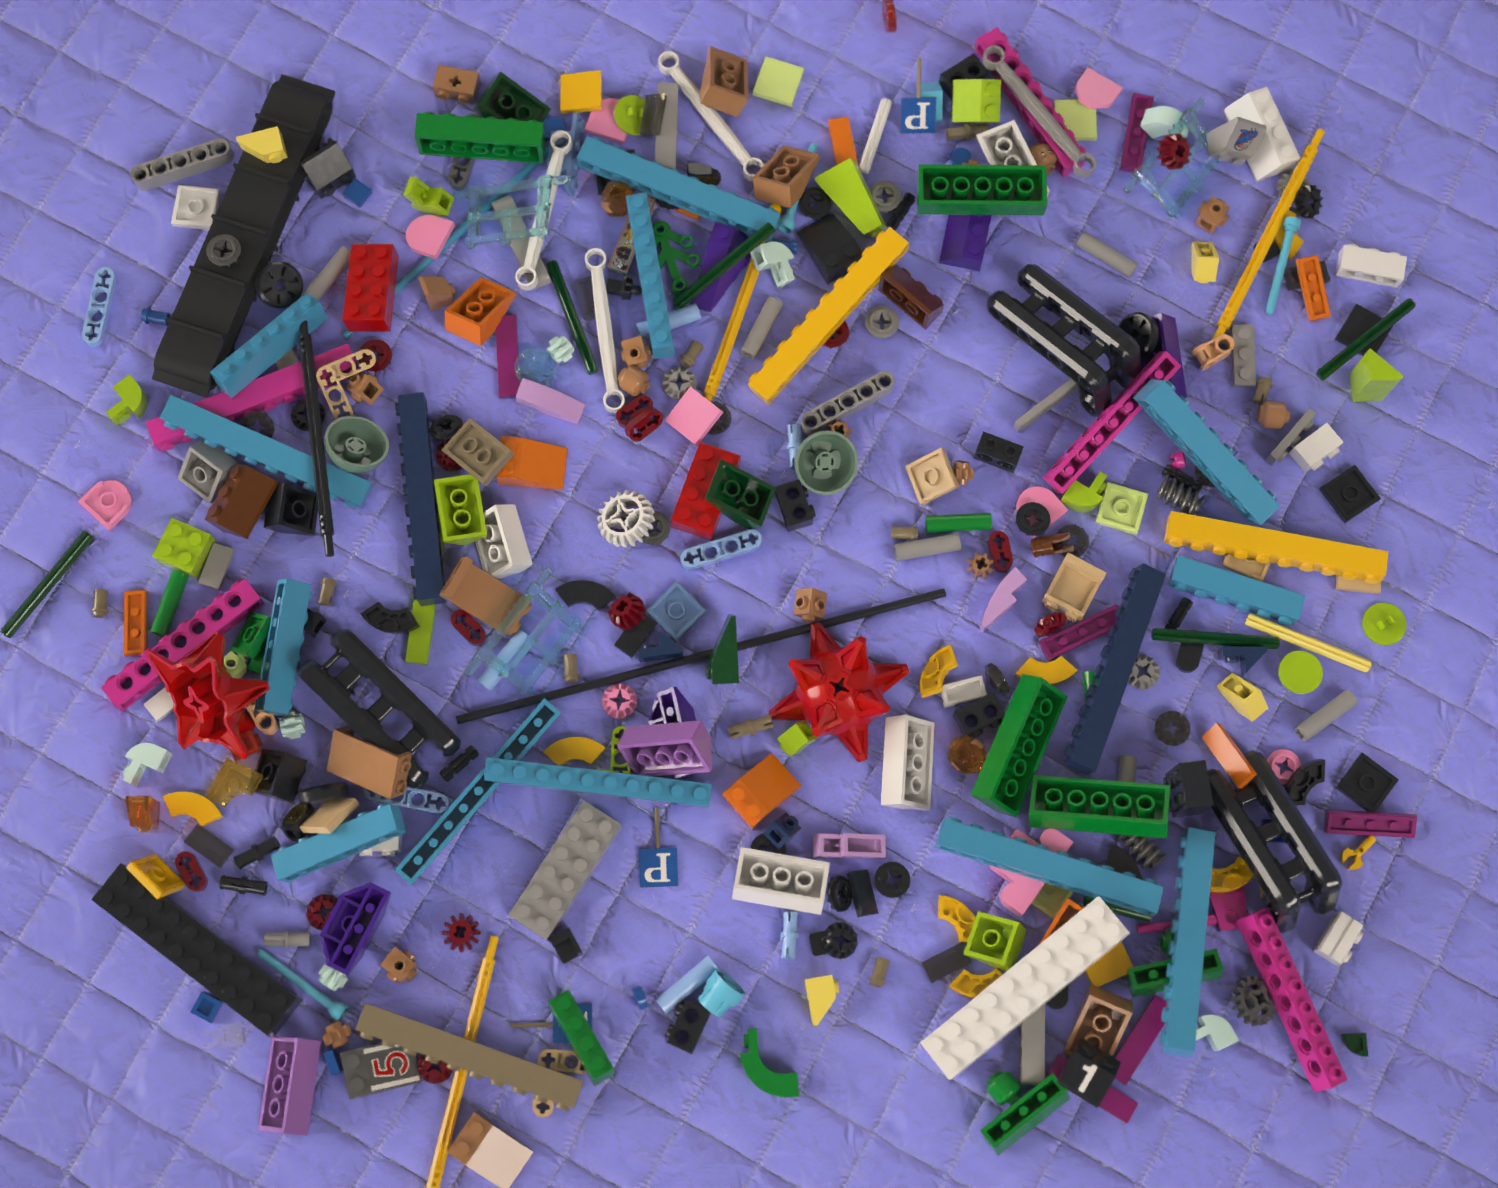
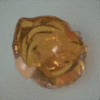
M610 181L607 183L602 193L601 206L609 216L624 217L627 215L626 196L633 195L632 188L627 183L621 181Z
M968 735L952 739L948 746L947 758L951 765L958 772L967 775L980 772L986 759L983 744Z

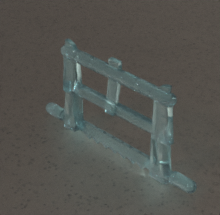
M1198 98L1190 108L1183 112L1179 118L1180 121L1173 124V129L1168 130V134L1174 135L1180 134L1186 127L1197 139L1189 150L1193 154L1188 157L1189 163L1202 147L1208 152L1206 137L1208 130H1204L1194 115L1204 105V98ZM1159 143V146L1154 147L1153 152H1149L1150 157L1145 158V163L1132 173L1134 177L1124 186L1123 191L1127 194L1130 193L1139 181L1151 192L1150 196H1153L1168 211L1167 215L1169 217L1174 216L1175 219H1178L1180 208L1195 190L1201 192L1204 189L1205 185L1202 183L1219 162L1223 161L1212 157L1197 176L1189 167V163L1184 164L1183 168L1172 170L1160 184L1149 172L1159 160L1156 158L1159 155V151L1156 148L1161 147ZM1183 171L1191 183L1180 197L1174 201L1166 190Z
M544 175L538 177V180L529 178L528 181L522 179L521 182L515 180L514 183L508 181L507 184L503 182L500 185L494 183L493 186L487 184L484 188L470 186L468 191L453 192L452 196L455 200L469 197V214H467L468 237L465 239L468 249L475 248L477 244L502 241V245L507 246L511 245V240L534 236L546 239L545 235L550 232L547 226L551 206L549 200L552 184H566L570 181L569 176L553 177L552 175ZM538 188L537 205L481 213L483 196ZM536 214V228L511 231V217ZM503 219V232L479 236L480 222Z
M545 568L537 578V581L533 580L525 591L527 593L523 597L518 598L517 604L512 605L513 610L507 611L508 616L503 617V622L497 624L498 629L493 630V635L487 637L488 642L485 646H481L474 654L476 658L471 661L464 671L466 676H471L482 661L499 673L497 676L503 677L517 686L521 695L528 694L531 696L533 693L532 686L550 663L555 666L561 659L557 654L575 631H581L584 627L581 625V618H574L559 603L558 599L555 601L541 587L551 576V568ZM534 598L548 612L506 664L492 650ZM557 617L568 628L549 650L538 638L552 620ZM533 646L544 658L528 679L525 680L514 669Z

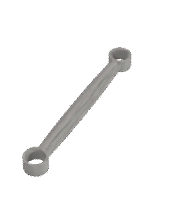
M998 46L988 47L982 59L983 65L989 70H996L1036 121L1074 162V173L1081 178L1091 176L1096 167L1095 158L1091 154L1082 153L1045 106L1004 62L1005 53L1003 49ZM996 54L1000 57V61L991 62L988 60L987 55ZM1078 162H1088L1091 165V169L1082 170L1078 166Z

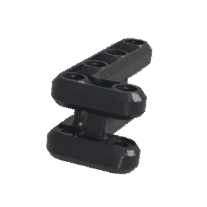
M1027 264L1018 272L1017 282L1031 296L1021 303L1004 291H996L988 298L987 309L999 323L1072 379L1078 386L1080 402L1083 408L1090 415L1099 417L1112 403L1110 383L1116 380L1120 386L1126 388L1142 370L1140 346L1129 334L1041 267L1035 264ZM1043 306L1061 319L1055 325L1050 326L1047 322L1035 316L1034 313ZM1072 330H1075L1092 343L1084 350H1081L1064 337ZM1103 353L1109 359L1110 369L1104 371L1095 362Z
M339 629L331 636L330 645L335 648V653L323 665H319L316 660H307L298 670V676L366 742L396 755L408 751L413 753L425 740L433 742L443 752L442 755L445 757L453 756L460 749L461 740L349 629ZM340 657H344L349 662V665L337 677H332L328 673V669ZM361 677L369 678L380 689L379 692L381 693V697L368 709L360 708L350 698L351 695L349 694V689ZM393 709L401 710L411 720L410 723L413 725V728L400 741L392 740L382 730L381 721ZM411 756V767L408 771L406 782L413 789L421 788L428 781L429 772L427 770L424 771L414 761L415 758Z
M1250 750L1243 755L1257 775L1242 789L1233 790L1220 773V770L1212 768L1207 770L1214 804L1211 806V809L1266 897L1264 908L1269 907L1280 933L1283 934L1294 929L1301 904L1309 901L1315 913L1324 915L1334 910L1341 891L1342 879L1264 756L1260 752ZM1256 799L1271 818L1270 822L1259 827L1255 825L1253 820H1250L1243 809L1244 805ZM1280 836L1295 855V859L1282 865L1277 858H1274L1266 845L1267 842ZM1304 874L1306 877L1304 891L1297 894L1291 885V880Z

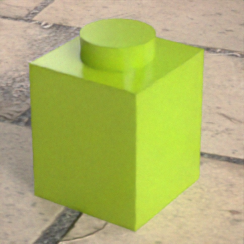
M804 720L794 724L777 739L780 742L781 749L790 757L800 753L815 741L817 737L812 735L811 728Z

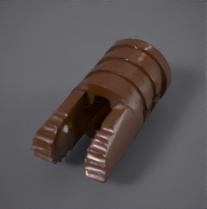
M1069 532L1032 538L1031 550L1033 556L1037 558L1039 556L1074 551L1072 544H1057V542L1068 540L1070 538Z

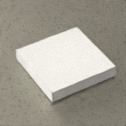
M178 185L171 220L172 226L209 230L213 222L211 215H216L221 196L220 189Z

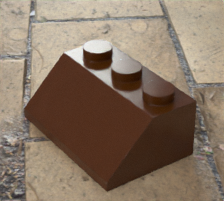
M894 265L881 273L878 290L925 330L942 313L944 304L941 298L927 291L926 286L920 281H915L905 268Z
M236 463L230 470L225 484L220 488L213 505L208 509V514L204 520L225 533L248 539L279 482L248 466Z

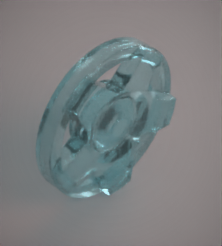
M529 348L522 351L518 355L514 366L516 376L520 381L524 378L522 375H528L530 381L546 385L552 379L555 371V365L550 354L539 348ZM523 358L524 363L519 365V360ZM542 376L548 377L546 380L539 382Z

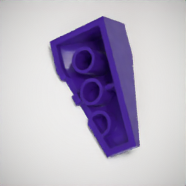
M715 222L698 279L749 237L736 227ZM747 254L692 299L691 305L696 303L698 309L711 312L732 282L737 279L738 274L747 266L751 254Z

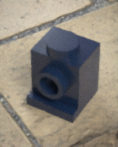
M785 812L763 834L779 850L799 832L801 827L794 816H789ZM775 829L784 836L783 839L774 832Z

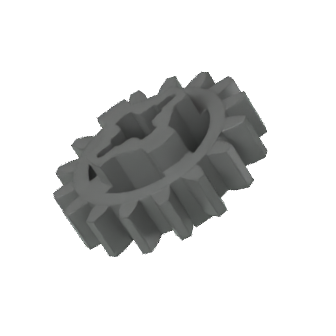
M1257 975L1241 978L1240 981L1235 982L1236 988L1231 989L1235 997L1230 998V1000L1235 1002V1006L1232 1009L1239 1012L1237 1018L1244 1017V1024L1251 1023L1253 1027L1267 1024L1268 1021L1274 1019L1272 1014L1277 1013V1010L1262 978L1258 979Z

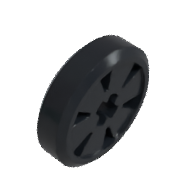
M280 261L271 262L259 270L255 280V289L258 297L264 304L272 308L283 309L290 307L301 297L303 280L301 274L293 265ZM281 279V284L284 288L276 290L275 281H280Z
M1134 312L1124 317L1118 325L1119 328L1138 343L1141 349V359L1147 357L1155 349L1159 339V327L1152 316L1142 312Z
M339 782L301 789L298 792L299 802L306 804L345 797L349 793L348 784Z

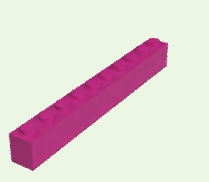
M347 343L314 356L315 373L317 374L320 367L352 354L353 352L349 344ZM352 357L353 361L356 364V369H359L355 357ZM343 361L340 364V370L343 373L351 372L352 364L349 361ZM301 362L254 379L233 398L221 392L193 404L235 423L243 418L250 419L261 411H271L279 404L291 403L297 397L305 395ZM326 369L322 370L323 374L320 378L326 379L328 383L324 387L329 388L335 385L336 381L331 383L330 380L332 372H327ZM316 377L317 390H318V389H320L321 387H320V385H319V383H318V381H317V377ZM160 416L146 421L153 444L159 451L171 450L179 443H188L194 440L184 435L185 431L179 428L174 431L165 427V422L160 419Z

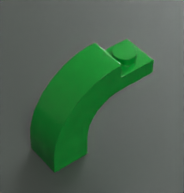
M757 1028L748 1029V1034H743L744 1048H749V1053H740L742 1066L748 1078L760 1090L777 1097H799L797 1073L779 1074L767 1069L759 1057Z

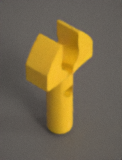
M1372 835L1368 836L1355 850H1350L1347 847L1341 852L1340 863H1343L1348 857L1354 856L1353 864L1346 870L1359 869L1364 864L1361 861V856L1376 842V838Z

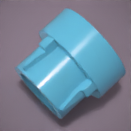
M716 969L707 979V985L704 987V991L698 1000L712 1014L722 1017L730 1007L737 1006L746 993L734 979L723 971Z

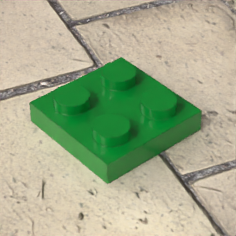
M250 612L229 650L235 654L254 659L261 652L262 644L268 636L271 617Z

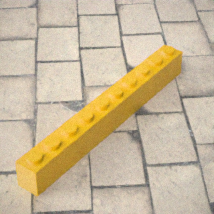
M891 227L886 231L882 230L877 235L873 246H868L861 255L863 257L858 262L854 261L850 265L844 278L840 277L833 285L834 289L822 296L819 301L820 305L816 309L812 308L805 316L806 320L802 325H796L791 332L792 336L787 341L783 340L779 344L773 357L770 355L764 361V367L759 372L756 371L751 375L748 380L749 389L767 405L778 396L880 282L881 273L894 266L909 250V242Z
M1171 511L1167 518L1164 543H1168L1173 547H1190L1194 551L1206 550L1216 555L1231 554L1237 559H1256L1258 563L1271 562L1284 568L1291 566L1305 572L1318 571L1326 576L1339 575L1348 580H1365L1369 584L1380 583L1386 576L1389 551Z

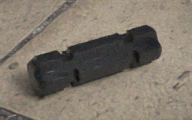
M907 192L904 195L903 200L887 222L888 228L891 227L893 230H897L900 225L899 223L902 222L915 202L916 197L913 194Z
M1167 464L1162 471L1163 476L1169 475L1168 479L1170 477L1175 478L1177 484L1183 482L1185 488L1190 486L1192 492H1200L1203 487L1202 482L1197 479L1194 481L1193 477L1179 469L1176 471L1175 467Z
M1184 597L1164 628L1177 629L1187 615V611L1192 607L1193 602Z
M472 745L464 750V754L461 753L450 762L448 768L445 767L440 771L439 774L446 782H449L455 773L458 774L464 769L471 759L474 760L479 756L478 751Z

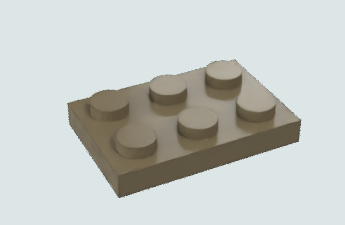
M471 418L465 422L442 449L447 456L484 486H487L514 455L508 447Z

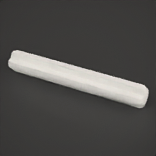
M881 99L859 165L861 173L868 174L870 172L891 108L892 101L890 99Z

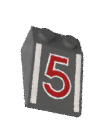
M381 1043L341 1052L349 1099H358L421 1083V1076L417 1069V1057L404 1053V1047L395 1045L393 1049Z

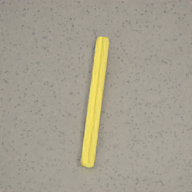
M1252 613L1246 618L1245 624L1247 626L1366 673L1371 668L1372 662L1370 660Z

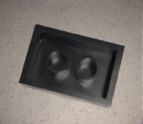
M1206 760L1178 763L1165 774L1166 777L1163 778V785H1170L1169 813L1172 812L1173 818L1199 815L1214 805Z

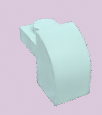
M1168 106L1146 109L1140 125L1152 138L1168 134H1182V137L1187 138L1190 130L1182 121L1184 114Z
M768 242L760 244L750 252L757 271L771 269L777 288L783 287L795 280L793 270L789 264V261L794 259V256L785 245L779 242Z
M141 743L132 747L125 755L132 762L124 770L123 781L137 787L147 767L163 774L173 753L152 743Z
M1217 1015L1198 1017L1200 1027L1197 1024L1196 1040L1206 1036L1213 1051H1219L1239 1041L1232 1026L1224 1018Z

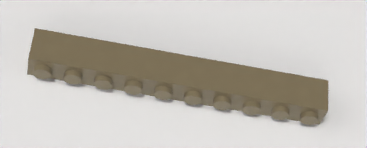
M367 1003L364 1005L355 1030L361 1032L359 1036L371 1041H373L374 1037L382 1039V1045L393 1049L395 1045L404 1047V1053L416 1056L417 1052L426 1055L424 1060L438 1064L439 1060L448 1063L446 1068L457 1072L463 1068L469 1071L468 1076L480 1080L482 1076L491 1078L490 1083L502 1088L504 1084L513 1086V1092L525 1096L527 1091L535 1094L533 1099L543 1103H547L548 1099L557 1102L555 1107L569 1111L570 1107H576L585 1082Z

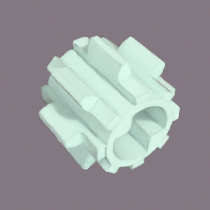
M563 335L560 338L555 336L549 341L550 345L546 349L555 362L558 364L561 361L566 363L572 358L571 354L575 350L566 337Z
M291 711L288 715L279 718L280 730L284 738L296 739L300 738L302 733H306L302 713L297 714L295 711Z
M326 964L319 971L321 976L318 980L333 991H336L338 987L343 988L348 981L347 975Z

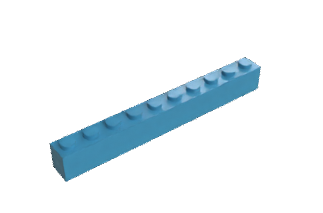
M587 136L577 155V167L631 187L639 192H646L649 196L711 221L736 227L748 236H752L768 222L772 224L775 230H777L780 223L781 214L773 208H765L753 200L742 199L733 192H725L713 184L708 185L700 182L696 177L685 176L676 169L665 168L656 161L650 162L636 153L631 154L623 151L619 146L608 145L599 138ZM775 232L763 242H771Z
M170 395L160 416V419L165 422V427L174 431L179 428L185 431L184 435L194 440L200 437L205 440L204 444L216 449L218 445L225 448L224 452L233 457H236L237 454L245 457L244 461L256 466L257 463L264 465V470L275 475L277 472L285 475L284 479L296 483L297 480L305 483V488L316 492L312 456ZM326 463L330 499L336 501L339 498L345 501L344 505L356 510L357 506L363 509L373 484L370 481Z
M544 698L493 758L521 761L561 715V712ZM485 767L394 870L411 885L416 882L501 784L484 781Z
M490 757L486 758L484 781L701 807L710 806L712 784Z
M954 817L944 818L934 847L1096 899L1100 896L1104 902L1149 916H1154L1158 913L1164 889L1155 880H1140L1136 878L1135 874L1129 872L1121 874L1115 872L1113 867L1107 865L1099 867L1093 865L1091 860L1079 858V860L1070 858L1071 855L1066 852H1051L1044 845L1036 844L1032 846L1027 844V841L1017 837L1010 839L999 831H992L991 833L983 830V827L977 824H970V826L962 824L960 819Z
M1190 827L1185 834L1181 835L1179 847L1183 848L1182 855H1179L1177 869H1181L1180 877L1177 876L1175 882L1178 898H1175L1173 903L1176 919H1173L1171 923V933H1174V939L1169 944L1168 954L1172 955L1171 963H1168L1166 969V977L1170 978L1169 986L1166 985L1164 990V999H1167V1007L1163 1008L1161 1021L1165 1022L1164 1030H1161L1159 1044L1163 1045L1162 1053L1188 1058L1195 1052L1216 832Z

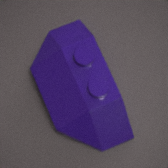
M671 687L656 693L655 702L648 720L649 725L696 721L693 707L677 687ZM695 773L676 774L672 776L675 779H680Z
M370 882L340 895L319 935L327 966L347 976L363 957L385 915L391 895L390 891Z

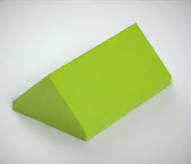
M1369 349L1349 373L1352 402L1382 401L1404 376L1372 349Z
M471 474L435 479L434 485L444 543L469 545L487 537L478 480Z

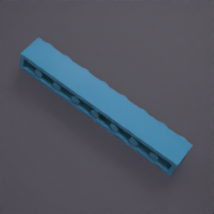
M647 193L627 195V209L653 358L659 359L675 356Z

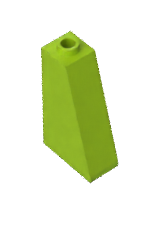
M849 158L814 178L817 184L863 235L875 238L882 230L887 228L855 160Z

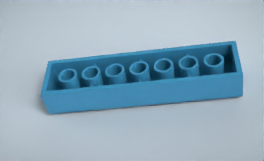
M1151 379L1133 397L1134 400L1248 522L1262 525L1280 507L1276 502L1277 497L1271 491H1266L1261 486L1263 482L1256 475L1252 476L1247 471L1249 467L1241 459L1237 460L1233 456L1234 451L1229 445L1221 443L1218 439L1220 437L1213 428H1208L1204 424L1205 419L1198 412L1194 413L1189 408L1190 403L1183 396L1179 397L1174 392L1176 388L1170 381Z

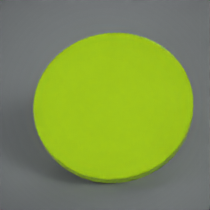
M625 96L617 102L614 108L615 122L626 134L640 136L645 134L653 125V110L649 103L639 96Z
M1382 602L1372 605L1366 610L1362 618V627L1365 635L1378 645L1388 646L1395 644L1406 632L1407 624L1404 614L1398 607L1390 603Z
M1299 650L1288 653L1281 660L1278 667V676L1287 690L1296 694H1307L1314 691L1320 685L1323 678V669L1321 663L1313 654Z

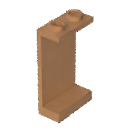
M461 557L439 596L503 635L515 634L521 626L519 621L522 615H526L532 606L530 602L533 597L520 594L473 565V560L469 557Z
M347 725L334 729L326 771L388 799H393L404 795L407 788L406 781L411 767L412 753L408 751L396 755L355 737L354 730Z

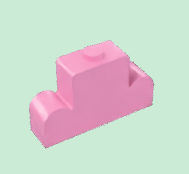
M1051 828L1045 830L1039 836L1037 842L1018 829L1009 837L1010 839L1015 837L1027 841V844L1032 846L1036 844L1044 845L1049 848L1048 851L1055 853L1058 851L1067 852L1073 844L1071 839L1058 830ZM990 866L992 871L1010 883L1001 890L1000 901L1002 905L1018 917H1021L1045 883Z

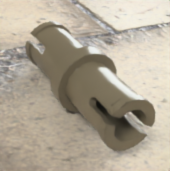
M985 123L971 126L970 124H964L962 127L946 128L947 141L959 139L969 141L971 138H976L977 134L989 130V126Z
M770 714L753 720L748 718L746 722L727 726L731 740L749 734L753 736L756 732L774 728Z

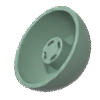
M358 416L338 418L327 427L325 432L324 445L328 457L338 468L349 473H366L377 468L384 461L389 451V441L385 432L376 423Z
M819 431L813 433L797 449L795 455L797 477L808 490L820 495L838 493L853 481L857 473V451L852 442L838 432Z

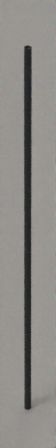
M942 588L817 622H820L824 628L946 597V592ZM817 622L737 642V650L740 651L811 632V625ZM713 649L456 716L458 724L535 705L541 703L544 698L550 701L709 659Z

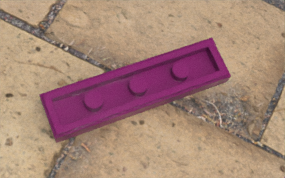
M1133 93L1120 171L1136 174L1141 172L1147 133L1140 125L1146 109L1152 108L1154 99L1152 96Z
M506 315L503 316L496 328L500 399L515 398L520 386L517 316Z
M1117 604L1040 640L1038 643L1048 662L1107 634L1115 624L1116 618H1114V615L1118 609Z
M1326 810L1324 832L1328 834L1415 838L1417 816L1415 814Z
M1156 995L1153 996L1114 1057L1121 1062L1115 1079L1123 1085L1128 1083L1165 1022L1161 1021L1163 1008L1167 1007V1003Z
M1057 1054L1046 1074L1050 1076L1053 1073L1059 1079L1066 1058ZM1110 1086L1099 1107L1127 1124L1139 1103Z

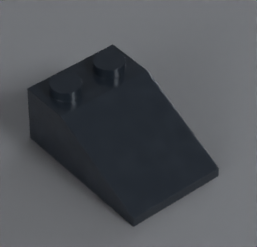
M833 213L796 232L826 284L845 276L850 265L854 261L858 262L863 257L861 256L863 252L854 237Z

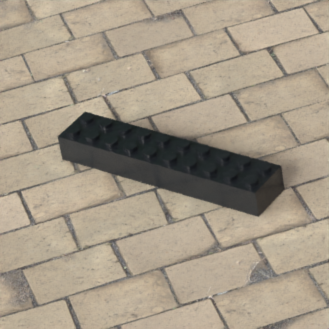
M120 863L91 900L267 1036L274 1038L303 1000L171 898L164 896L156 899L126 868L127 865Z

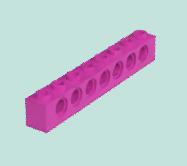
M997 27L978 37L974 49L981 59H983L984 52L988 47L998 46L1002 48L1005 53L1004 62L1013 69L1016 75L1045 106L1082 153H1086L1085 149L1076 142L1074 133L1065 126L1061 114L1056 113L1050 98L1045 97L1039 82L1034 81L1028 66L1023 65L1016 49H1012L1005 33H1001ZM996 54L987 55L988 60L991 62L1000 61V57ZM990 70L996 80H1001V88L1040 144H1047L1057 157L1055 167L1064 178L1074 172V162L1036 121L998 72ZM1079 161L1078 166L1080 168L1083 167L1086 161Z
M1159 351L1044 474L1042 479L1057 493L1063 494L1142 409L1133 397L1151 379L1169 380L1179 370L1181 365L1167 351Z
M246 579L236 581L232 584L229 591L216 596L212 604L199 609L189 621L186 620L179 624L175 632L171 635L163 636L159 640V644L153 648L146 649L135 662L132 661L123 667V671L118 675L109 677L101 688L114 706L123 712L162 682L159 674L146 656L149 649L160 655L169 652L168 659L178 663L214 633L224 635L248 617L250 612H254L264 605L265 602ZM240 598V604L232 607L233 600ZM223 612L221 619L214 620L216 613ZM201 625H205V630L201 634H196V629ZM187 639L186 645L178 648L180 640ZM146 666H151L150 672L147 675H143V669ZM132 679V686L128 689H125L124 685L126 681Z
M1269 907L1237 919V925L1268 989L1269 995L1313 1091L1318 1092L1332 1089L1347 1081L1344 1070Z

